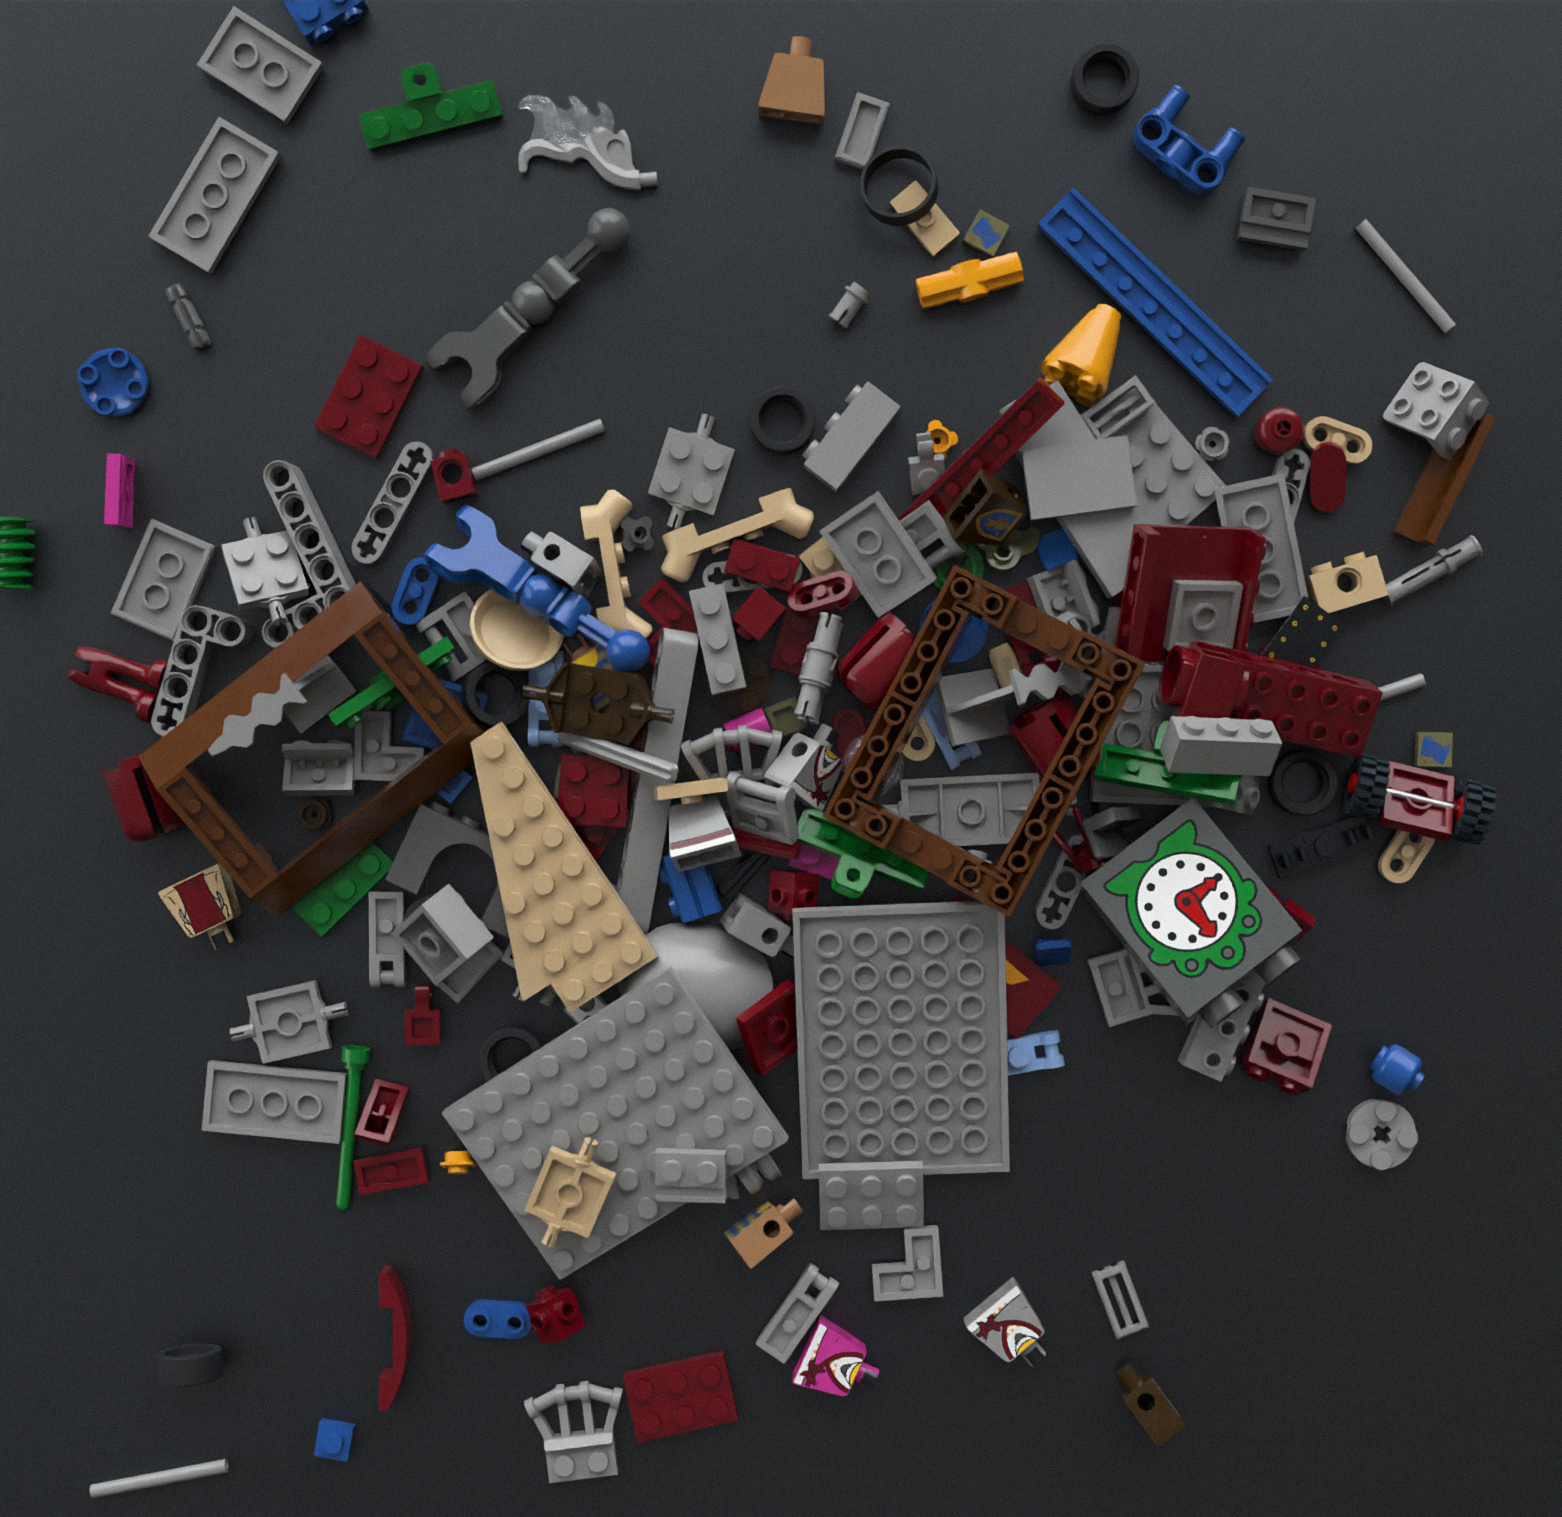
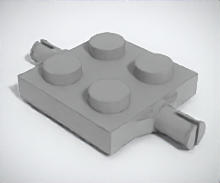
M702 413L696 433H685L670 427L668 428L647 494L663 499L672 506L666 524L670 528L673 526L676 515L678 517L674 529L681 527L685 511H699L711 516L715 513L735 449L718 444L709 437L716 420L713 416L709 417L707 426L704 428L708 415Z
M251 517L250 524L249 518H246L243 521V525L248 538L221 545L239 611L255 607L269 608L273 625H279V617L281 624H285L288 619L283 604L291 599L309 595L297 550L287 530L272 534H261L258 519Z
M317 980L247 996L251 1013L249 1024L230 1028V1035L244 1032L232 1036L233 1042L253 1037L254 1042L259 1047L262 1064L330 1049L332 1043L328 1030L329 1020L348 1016V1009L335 1012L336 1010L345 1009L347 1004L343 1002L326 1006L321 999Z

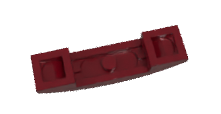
M385 1265L379 1273V1308H393V1368H384L379 1376V1412H386L397 1395L407 1372L412 1348L410 1307L403 1284L392 1265Z

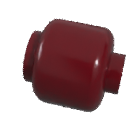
M1277 407L1269 410L1258 419L1255 425L1254 436L1256 443L1262 450L1269 454L1279 455L1292 450L1299 444L1303 437L1304 426L1302 419L1295 411L1285 407Z

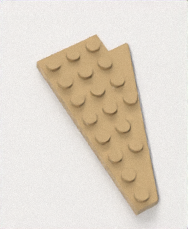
M500 722L470 743L520 994L525 1001L551 984L571 1013L655 959L658 954L503 722Z

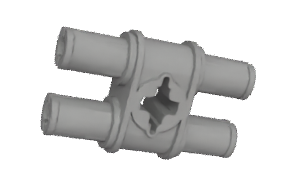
M820 612L814 641L810 642L806 647L807 652L802 663L801 674L798 678L802 687L796 710L794 711V714L797 715V720L807 723L809 719L810 724L814 725L819 724L825 696L832 692L831 686L836 676L838 661L840 660L837 648L842 629L844 628V624L840 623L842 620L840 616L832 614L830 619L829 613Z

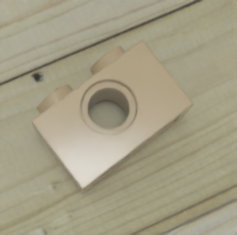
M1364 551L1344 557L1345 565L1332 568L1331 562L1311 567L1312 575L1304 577L1308 599L1328 613L1389 595L1377 555L1366 558ZM1341 573L1346 574L1351 580V587L1348 592L1341 591L1337 585V579Z

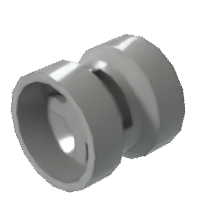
M767 1153L736 1172L747 1190L751 1194H755L762 1189L764 1182L775 1180L781 1175V1172L770 1154Z

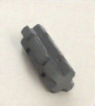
M180 283L168 287L165 290L169 302L175 305L173 310L184 332L189 334L187 338L191 347L196 351L206 348L211 344V340L207 332L202 329L203 324L192 301L187 300L189 295L185 287Z

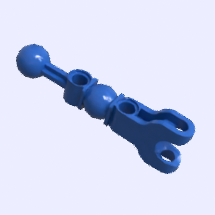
M469 505L461 506L456 512L458 528L470 538L469 543L460 549L453 550L436 543L432 544L423 554L428 567L452 584L480 582L515 604L520 602L529 615L538 618L545 617V623L552 626L560 634L566 637H573L576 631L606 649L608 662L617 671L637 672L646 665L650 657L649 644L640 632L632 629L616 632L591 616L590 613L593 608L584 597L570 591L567 587L562 589L553 576L544 573L537 574L536 567L531 566L522 557L498 542L493 520Z

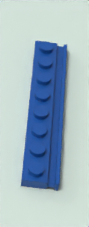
M1074 187L1037 224V227L1235 418L1273 381L1256 362Z

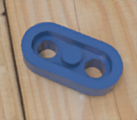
M423 557L415 558L407 564L392 602V613L403 624L415 625L427 616L441 576L428 567ZM426 569L429 572V578L425 582H420L418 573ZM411 601L417 605V610L414 614H408L405 609L407 603Z
M480 1299L472 1302L464 1314L465 1328L470 1334L477 1337L519 1339L527 1335L532 1327L530 1316L526 1309L527 1304L519 1301ZM483 1315L487 1323L479 1325L475 1321V1316ZM517 1317L520 1319L521 1325L513 1327L509 1323V1319Z

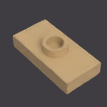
M915 180L889 202V206L895 213H904L920 205L928 194ZM936 203L923 218L906 225L932 257H935L960 235V232Z
M723 777L656 786L653 789L654 800L681 797L682 804L703 802V794L728 791L727 779Z

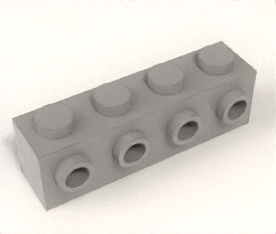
M1257 972L1234 989L1245 1003L1227 1019L1212 1029L1201 1016L1195 1019L1178 1058L1182 1065L1222 1082L1224 1075H1230L1236 1062V1057L1233 1056L1238 1044L1245 1042L1249 1034L1250 1025L1247 1023L1252 1012H1258L1264 999V994L1261 992L1265 982Z

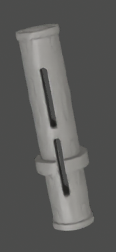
M1470 535L1467 539L1448 550L1442 548L1436 552V556L1386 584L1389 595L1383 598L1388 605L1393 606L1394 603L1422 589L1446 574L1449 576L1457 572L1458 567L1477 556L1483 555L1480 543L1473 535Z

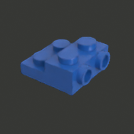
M283 0L309 44L315 41L319 43L327 40L333 35L334 29L344 23L352 24L358 21L363 16V12L369 9L364 0Z

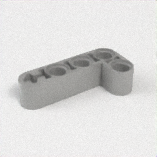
M194 605L184 610L152 714L151 724L157 734L165 736L175 728L166 722L167 716H172L174 720H177L176 726H178L195 712L214 644L239 648L247 645L253 637L252 625L248 620L204 606ZM203 612L207 617V625L203 630L198 631L194 626V618L197 614ZM236 622L241 629L240 636L236 640L231 641L227 636V628L231 623ZM189 646H194L198 653L196 661L192 664H188L184 658V652ZM179 679H184L187 683L188 691L180 698L175 693L174 688ZM170 702L181 703L183 707L176 708L177 706H170Z

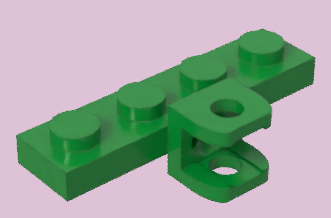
M423 63L404 68L402 71L401 79L407 102L358 114L367 148L371 149L502 115V110L493 80L443 92L439 74L432 63ZM419 72L423 73L426 77L424 86H419L415 82V76Z
M446 636L420 653L419 657L429 669L433 668L436 672L452 661L450 655L454 653V646ZM382 671L368 680L369 688L329 713L328 716L337 730L343 726L346 730H349L364 719L362 714L373 706L376 710L385 707L390 712L406 702L407 699L385 672Z
M1169 721L1162 722L1157 731L1154 752L1102 744V757L1096 766L1095 780L1225 804H1236L1242 775L1168 772L1160 752V747Z
M805 805L797 824L799 831L797 841L800 844L839 859L831 880V890L833 893L855 901L863 894L873 873L919 892L923 889L929 871L890 850H884L822 817L823 812ZM847 877L852 878L854 882L848 880Z

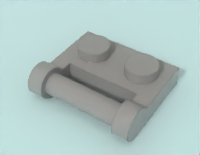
M929 500L899 521L919 551L938 538L945 544L925 558L932 570L953 555L958 557L966 551L964 542L954 540L944 519Z
M464 591L415 624L419 633H424L431 645H434L443 639V636L436 627L443 620L468 657L467 661L460 664L454 653L450 655L452 661L446 667L449 670L447 675L452 683L459 681L476 667L488 661L477 649L470 634L469 622L475 603L467 591Z
M731 772L727 776L728 791H726L733 828L793 845L799 838L794 809L795 789L787 786L777 788L745 779L744 775ZM744 793L775 801L776 804L746 797Z

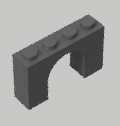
M432 800L430 805L427 803L420 804L385 880L417 895L423 891L441 853L451 845L459 843L472 844L481 848L494 862L489 833L480 829L482 823L471 817L463 815L460 820L450 815L451 808ZM497 878L496 890L481 921L484 922L488 929L509 938Z

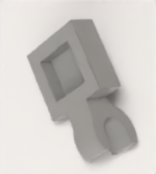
M930 432L916 434L918 456L908 458L912 495L922 494L945 471L943 454H934Z

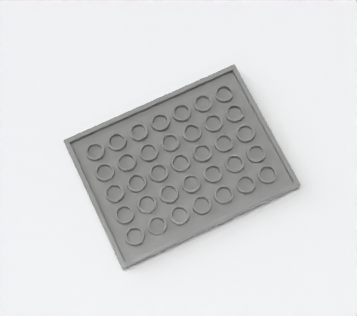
M980 901L792 908L802 1178L819 1179L818 1164L923 1161V1175L1010 1172L1005 915Z
M672 966L664 969L445 1108L442 1112V1115L559 1280L687 1203L655 1201V1151L657 1148L727 1150L728 1178L787 1142L789 1137ZM590 1137L592 1139L587 1151H589L594 1139L599 1143L592 1161L603 1168L615 1172V1178L589 1238L574 1232L561 1231L556 1246L549 1248L552 1234L546 1246L541 1242L548 1225L541 1218L525 1212V1207L551 1146L571 1154H579L584 1138Z

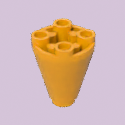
M1098 304L1095 309L1090 310L1046 356L1041 365L1042 373L1046 377L1044 381H1047L1050 386L1058 380L1066 394L1075 397L1078 403L1092 407L1096 400H1100L1108 387L1121 328V314L1115 308L1106 304Z

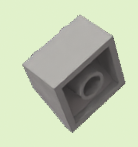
M450 884L423 903L391 932L436 986L494 938L484 922L477 918L464 902L462 896Z

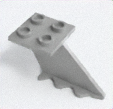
M329 655L325 656L294 682L291 681L286 673H283L281 675L280 690L277 693H257L252 699L251 713L247 716L229 715L224 719L223 733L214 741L208 752L214 756L229 749L231 746L249 747L254 743L255 728L260 724L276 726L282 721L283 712L302 734L357 690Z
M1061 662L1057 672H1053L1044 664L1036 665L1033 667L1029 677H1025L1016 669H1012L1009 671L1012 685L999 689L995 673L991 668L941 677L936 690L951 745L957 746L1010 735L1006 727H1009L1003 704L1017 700V704L1021 705L1025 703L1027 697L1037 695L1043 701L1053 698L1057 688L1060 687L1070 695H1076L1081 693L1085 682L1094 678Z

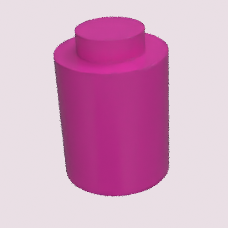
M762 707L724 723L725 731L737 730L738 726L747 725V728L770 733L772 731ZM740 743L725 745L728 752L734 749L737 755L741 754ZM749 743L750 749L759 746V744Z

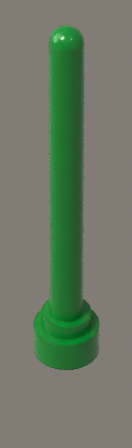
M346 1045L342 1047L341 1061L345 1063L344 1068L348 1070L336 1206L341 1211L347 1210L350 1206L356 1140L354 1134L357 1129L361 1070H365V1064L369 1063L370 1048L360 1045Z

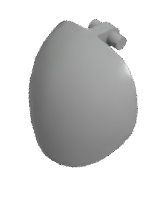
M705 922L670 923L656 927L645 936L658 956L619 981L618 992L621 993V997L664 969L672 966L729 1051L745 1046L736 1017L773 990L772 975L763 955L753 946L728 933L725 928Z

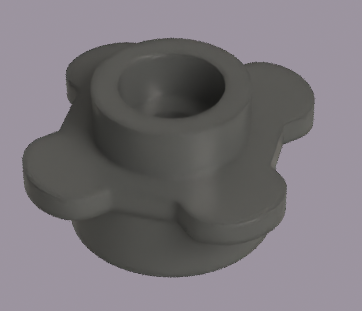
M643 516L639 520L625 517L620 522L619 536L622 548L625 551L631 552L635 548H642L647 551L653 547L654 540L651 538L650 533L653 523L649 517ZM635 531L639 532V537L635 536Z

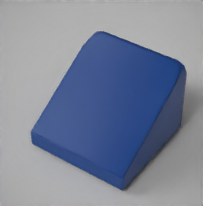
M1063 528L1039 537L1036 552L1044 571L1079 559L1074 545Z
M1066 937L1034 940L1035 964L1038 966L1068 963L1071 954V941Z

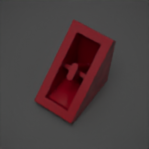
M375 1078L354 1138L389 1146L397 1137L409 1087Z

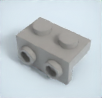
M1077 560L1027 578L1039 610L1056 619L1065 612H1074L1087 618L1091 628L1100 625L1097 604L1091 599L1086 585L1085 572L1079 567Z
M299 740L292 744H282V754L285 758L282 791L285 796H354V749L352 744L340 740H331L327 743H310Z

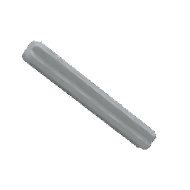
M560 732L557 737L560 744L665 783H673L677 779L679 768L676 764L619 743Z

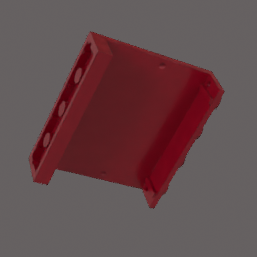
M1134 524L1114 647L1143 662H1164L1169 653L1163 647L1173 580L1238 581L1243 584L1233 649L1248 652L1247 639L1249 627L1254 622L1253 605L1255 594L1258 593L1260 588L1259 572L1261 561L1266 554V537L1251 528Z

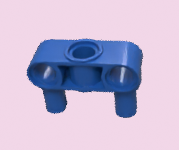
M1174 85L1158 107L1147 111L1143 118L1140 119L1132 134V142L1140 153L1154 162L1165 174L1176 179L1191 192L1197 195H1207L1218 186L1227 174L1228 163L1245 141V137L1238 130L1230 127L1211 151H1206L1191 136L1174 126L1173 120L1190 98V95L1183 88ZM1151 127L1155 129L1158 139L1154 141L1146 139L1142 134V128ZM1197 170H1208L1212 174L1213 182H1202L1198 178Z

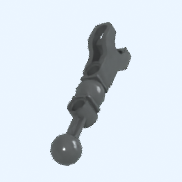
M604 208L593 213L588 221L587 237L563 260L558 255L547 260L532 276L535 280L524 282L517 287L513 293L511 304L506 301L473 332L456 331L447 333L425 356L426 365L430 369L437 371L445 369L456 360H466L469 362L472 368V379L461 393L462 403L468 409L477 408L498 390L502 380V362L534 330L531 325L542 324L550 318L554 312L555 301L560 305L580 286L582 280L577 275L602 251L607 253L615 252L625 246L631 232L630 222L625 214L613 208Z

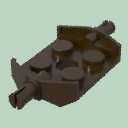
M568 662L562 664L547 686L539 687L528 684L523 686V691H529L522 693L523 699L537 700L544 703L554 733L563 732L631 745L642 734L648 722L654 720L672 724L674 717H670L675 714L674 709L656 707L652 703L649 687L641 674ZM598 693L605 694L609 699L610 705L605 713L598 712L593 705L594 697Z

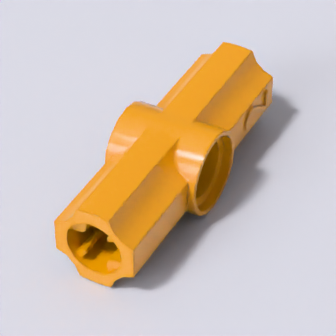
M1017 252L984 261L973 259L952 266L948 271L918 278L915 282L918 297L924 310L957 300L963 303L987 296L990 291L1023 283L1024 276L1020 258Z

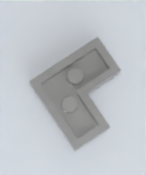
M366 711L362 714L364 719L355 726L353 780L393 781L426 755V747L392 746L393 712Z
M938 1225L903 1228L906 1262L872 1264L874 1301L943 1297Z

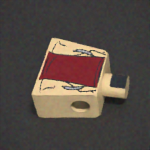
M220 863L158 892L160 898L188 937L193 938L207 932L215 950L234 942L226 922L241 916V911L231 876Z

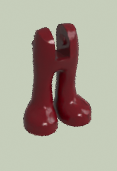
M78 646L74 656L92 663L89 673L69 668L68 679L88 690L109 695L132 704L136 707L137 718L150 724L159 693L117 681L112 675L126 676L156 690H160L168 661L157 659L152 665H145L124 659L101 649Z

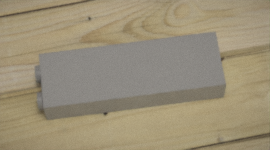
M1058 380L1049 387L1065 403L1015 452L1022 466V449L1095 440ZM1016 400L999 410L1000 414L1002 415ZM1138 505L1129 508L1056 517L1107 599L1122 591L1133 525L1149 524Z

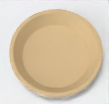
M492 589L485 592L477 600L471 612L469 627L475 646L485 658L502 668L515 671L539 668L552 660L562 645L564 635L546 624L545 617L538 618L529 615L520 602L515 604Z

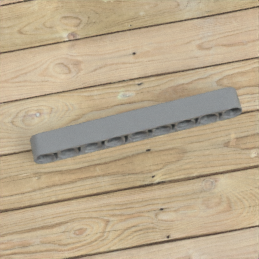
M662 628L650 695L652 703L656 707L675 710V714L670 716L674 717L672 724L654 720L648 722L643 731L640 752L678 765L699 635L693 632ZM636 772L616 892L646 935L651 920L671 799L655 801L653 789L656 786L674 784V782L665 783Z

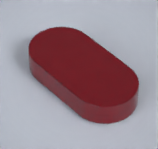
M1323 442L1317 445L1310 455L1309 496L1312 505L1322 512L1337 510L1344 503L1346 496V456L1342 447L1334 442Z
M843 708L837 711L831 720V728L839 733L835 741L837 756L843 760L842 769L844 772H846L867 732L863 715L853 708Z

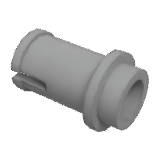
M853 282L850 287L846 285V293L833 312L829 314V317L834 321L840 319L838 324L846 329L863 303L867 304L869 302L867 298L870 293L856 282Z

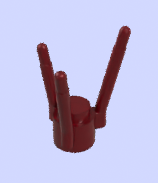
M1092 802L1091 807L1094 816L1100 813L1098 803ZM1074 807L1072 813L1085 844L1078 848L1080 854L1077 855L1058 831H1056L1053 839L1071 859L1077 872L1084 870L1086 876H1090L1110 861V859H1096L1081 822L1084 819L1079 809Z

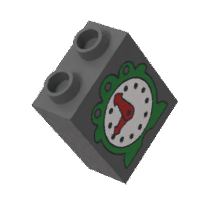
M1194 798L1188 800L1081 882L1084 897L1186 1025L1198 1016H1201L1211 1029L1245 1003L1234 990L1241 983L1257 972L1268 986L1301 961V958L1291 945L1298 941L1302 929Z

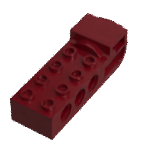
M1191 641L1189 647L1175 645L1171 648L1162 667L1158 688L1161 704L1169 706L1174 716L1269 720L1273 722L1280 740L1361 758L1383 692L1368 680L1201 641Z

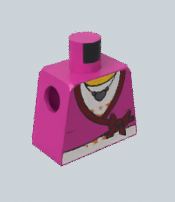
M819 1314L793 1370L792 1383L847 1397L853 1382L872 1389L878 1377L879 1369L863 1362L867 1352L866 1345L862 1341Z

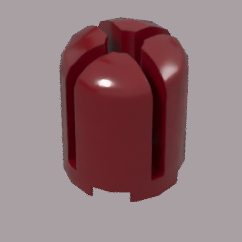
M890 612L884 617L881 616L838 661L836 668L838 681L857 701L862 703L864 707L876 712L916 639L905 628L906 625Z
M1062 688L1055 692L1056 697L1051 701L1047 702L1045 700L1039 704L1035 703L1014 719L1016 725L1006 727L1041 779L1044 778L1079 712L1066 691ZM1102 746L1095 760L1093 761L1088 773H1092L1096 769L1097 764L1100 762L1102 757Z
M141 754L117 761L118 769L106 772L105 766H102L100 770L103 779H105L123 834L130 840L144 842L158 836L135 769L142 767L164 833L168 834L177 831L185 823L156 790L138 758Z

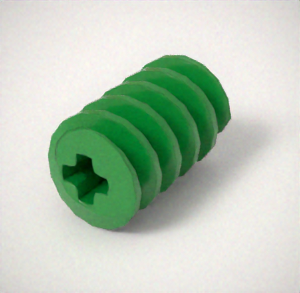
M0 517L1 588L32 590V586L22 582V579L33 576V572L23 568V565L34 562V558L25 555L24 551L35 548V545L26 541L25 537L36 535L35 530L26 526V523L36 520Z

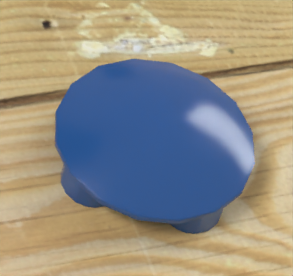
M107 348L97 351L77 371L78 387L82 399L92 410L103 416L120 417L130 414L142 404L148 392L149 379L144 365L135 355L123 348Z

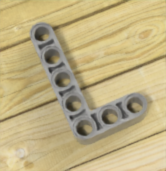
M276 460L266 466L263 473L264 483L317 591V595L285 610L288 619L285 623L288 628V636L286 638L288 639L308 623L307 615L310 610L315 608L318 614L335 602L340 595L354 587L356 583L303 472L293 464ZM287 469L290 475L289 480L284 486H280L278 476L281 471ZM302 500L304 512L299 517H295L293 506L297 501ZM317 531L319 543L315 548L311 549L308 546V537L312 532ZM328 562H331L334 565V574L330 579L326 580L322 573L323 567ZM271 617L263 625L262 636L268 645L278 647L283 643L277 637V630L282 624L279 617V625H273Z

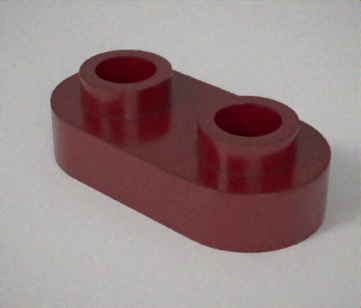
M835 571L796 584L788 595V604L799 617H813L819 615L820 612H829L849 605L857 595V585L847 572Z

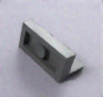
M1140 806L1112 807L1081 822L1096 859L1105 860L1114 858L1128 847L1121 829L1145 818Z

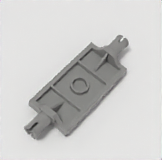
M1035 772L900 779L901 801H898V804L882 806L957 846L1008 844L1040 785L1039 775ZM1076 795L1071 804H1077ZM1069 807L1064 817H1074L1072 813L1074 807Z

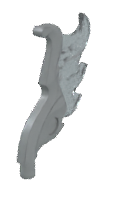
M542 95L527 96L518 104L519 109L529 108L535 118L530 141L525 143L519 152L518 163L521 174L525 175L528 173L529 161L534 157H546L570 164L583 159L588 161L596 172L613 186L641 191V187L658 186L657 172L640 173L639 170H635L632 164V148L628 135L624 130H619L618 134H613L615 128L614 116L606 104L598 101L597 106L601 111L598 116L590 113L586 106L573 96L567 97L572 105L568 110L560 109L550 99Z

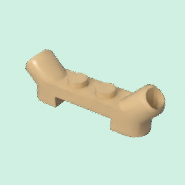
M791 488L774 492L759 498L763 512L700 536H698L693 523L664 534L662 539L668 553L661 566V571L664 575L685 583L689 581L702 552L711 549L714 555L726 551L732 547L730 542L734 538L740 539L743 537L745 542H749L764 536L763 530L769 527H774L793 537L802 539L806 537L815 516L813 511L796 503Z
M614 489L607 490L598 504L580 507L585 540L587 542L599 541L608 591L610 606L596 608L599 621L616 632L632 629L640 632L648 640L653 633L652 625L626 607L625 598L631 597L628 577H621L619 564L625 563L622 542L616 543L614 535L620 527V522L633 509L632 502Z

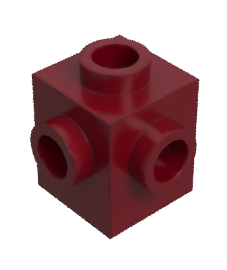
M771 870L768 912L781 913V920L793 921L792 908L817 907L820 874L797 870Z
M555 1286L547 1287L536 1293L537 1299L526 1305L531 1326L536 1331L541 1344L563 1341L586 1326L579 1309V1302L573 1294L571 1287L556 1290Z

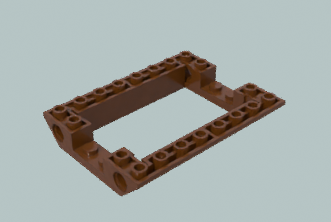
M954 565L822 817L884 850L894 852L946 880L948 885L1011 917L1146 663L1083 630L1080 631L1021 601L1013 594ZM973 616L1096 679L997 866L986 862L876 803Z
M361 581L138 756L159 794L245 894L275 917L282 914L473 763L474 758L470 742L485 733L452 691H447L405 639L406 635ZM354 635L442 742L279 871L271 862V855L260 842L254 845L210 794L213 787L200 772L196 774L189 764L208 750L214 741L222 735L224 719L229 715L247 716L251 713L252 699L257 693L275 694L280 690L281 675L283 673H286L291 681L294 682L349 637Z

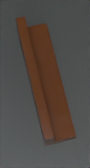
M1485 414L1481 419L1477 420L1466 436L1464 444L1457 449L1450 460L1439 456L1433 448L1392 533L1423 548L1435 544L1496 420L1495 417Z

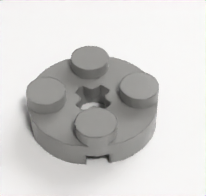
M1366 1100L1351 1111L1346 1122L1348 1126L1345 1139L1348 1149L1360 1162L1378 1170H1386L1404 1162L1418 1142V1134L1413 1118L1405 1108L1390 1100ZM1376 1126L1382 1129L1386 1126L1388 1127L1389 1131L1385 1141L1377 1140L1374 1142L1373 1137H1375L1376 1133L1373 1129Z

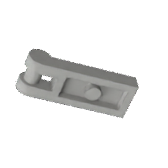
M405 891L368 892L370 987L382 988L383 984H394L395 988L406 987V950L391 933L402 923L406 913ZM382 961H393V970H383Z
M809 1263L795 1286L756 1340L757 1346L783 1364L787 1361L839 1285V1282L832 1277L827 1279L818 1272L819 1268L812 1263ZM810 1284L820 1290L816 1298L805 1292Z

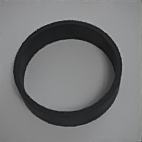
M892 146L879 151L866 163L860 177V191L867 210L875 219L887 225L904 226L920 220L932 209L938 195V180L932 162L923 152L909 146ZM895 159H911L921 163L929 170L932 175L931 189L924 201L910 211L887 213L874 207L867 199V185L872 174L886 162Z

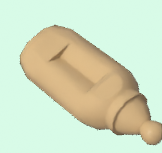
M1008 643L988 651V659L1001 688L1012 685L1009 675L1010 670L1016 669L1023 674L1016 654ZM1026 701L1025 703L1018 706L1024 707L1026 705Z

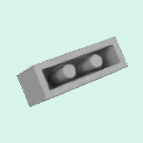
M869 381L866 382L863 388L859 385L854 387L845 399V402L849 404L842 415H839L837 412L834 413L823 428L828 433L819 443L814 440L802 455L807 459L803 464V468L835 493L901 408L900 405Z
M724 584L689 591L712 696L745 689L746 683Z
M1171 716L1160 752L1168 772L1270 776L1282 742L1273 722L1269 720Z

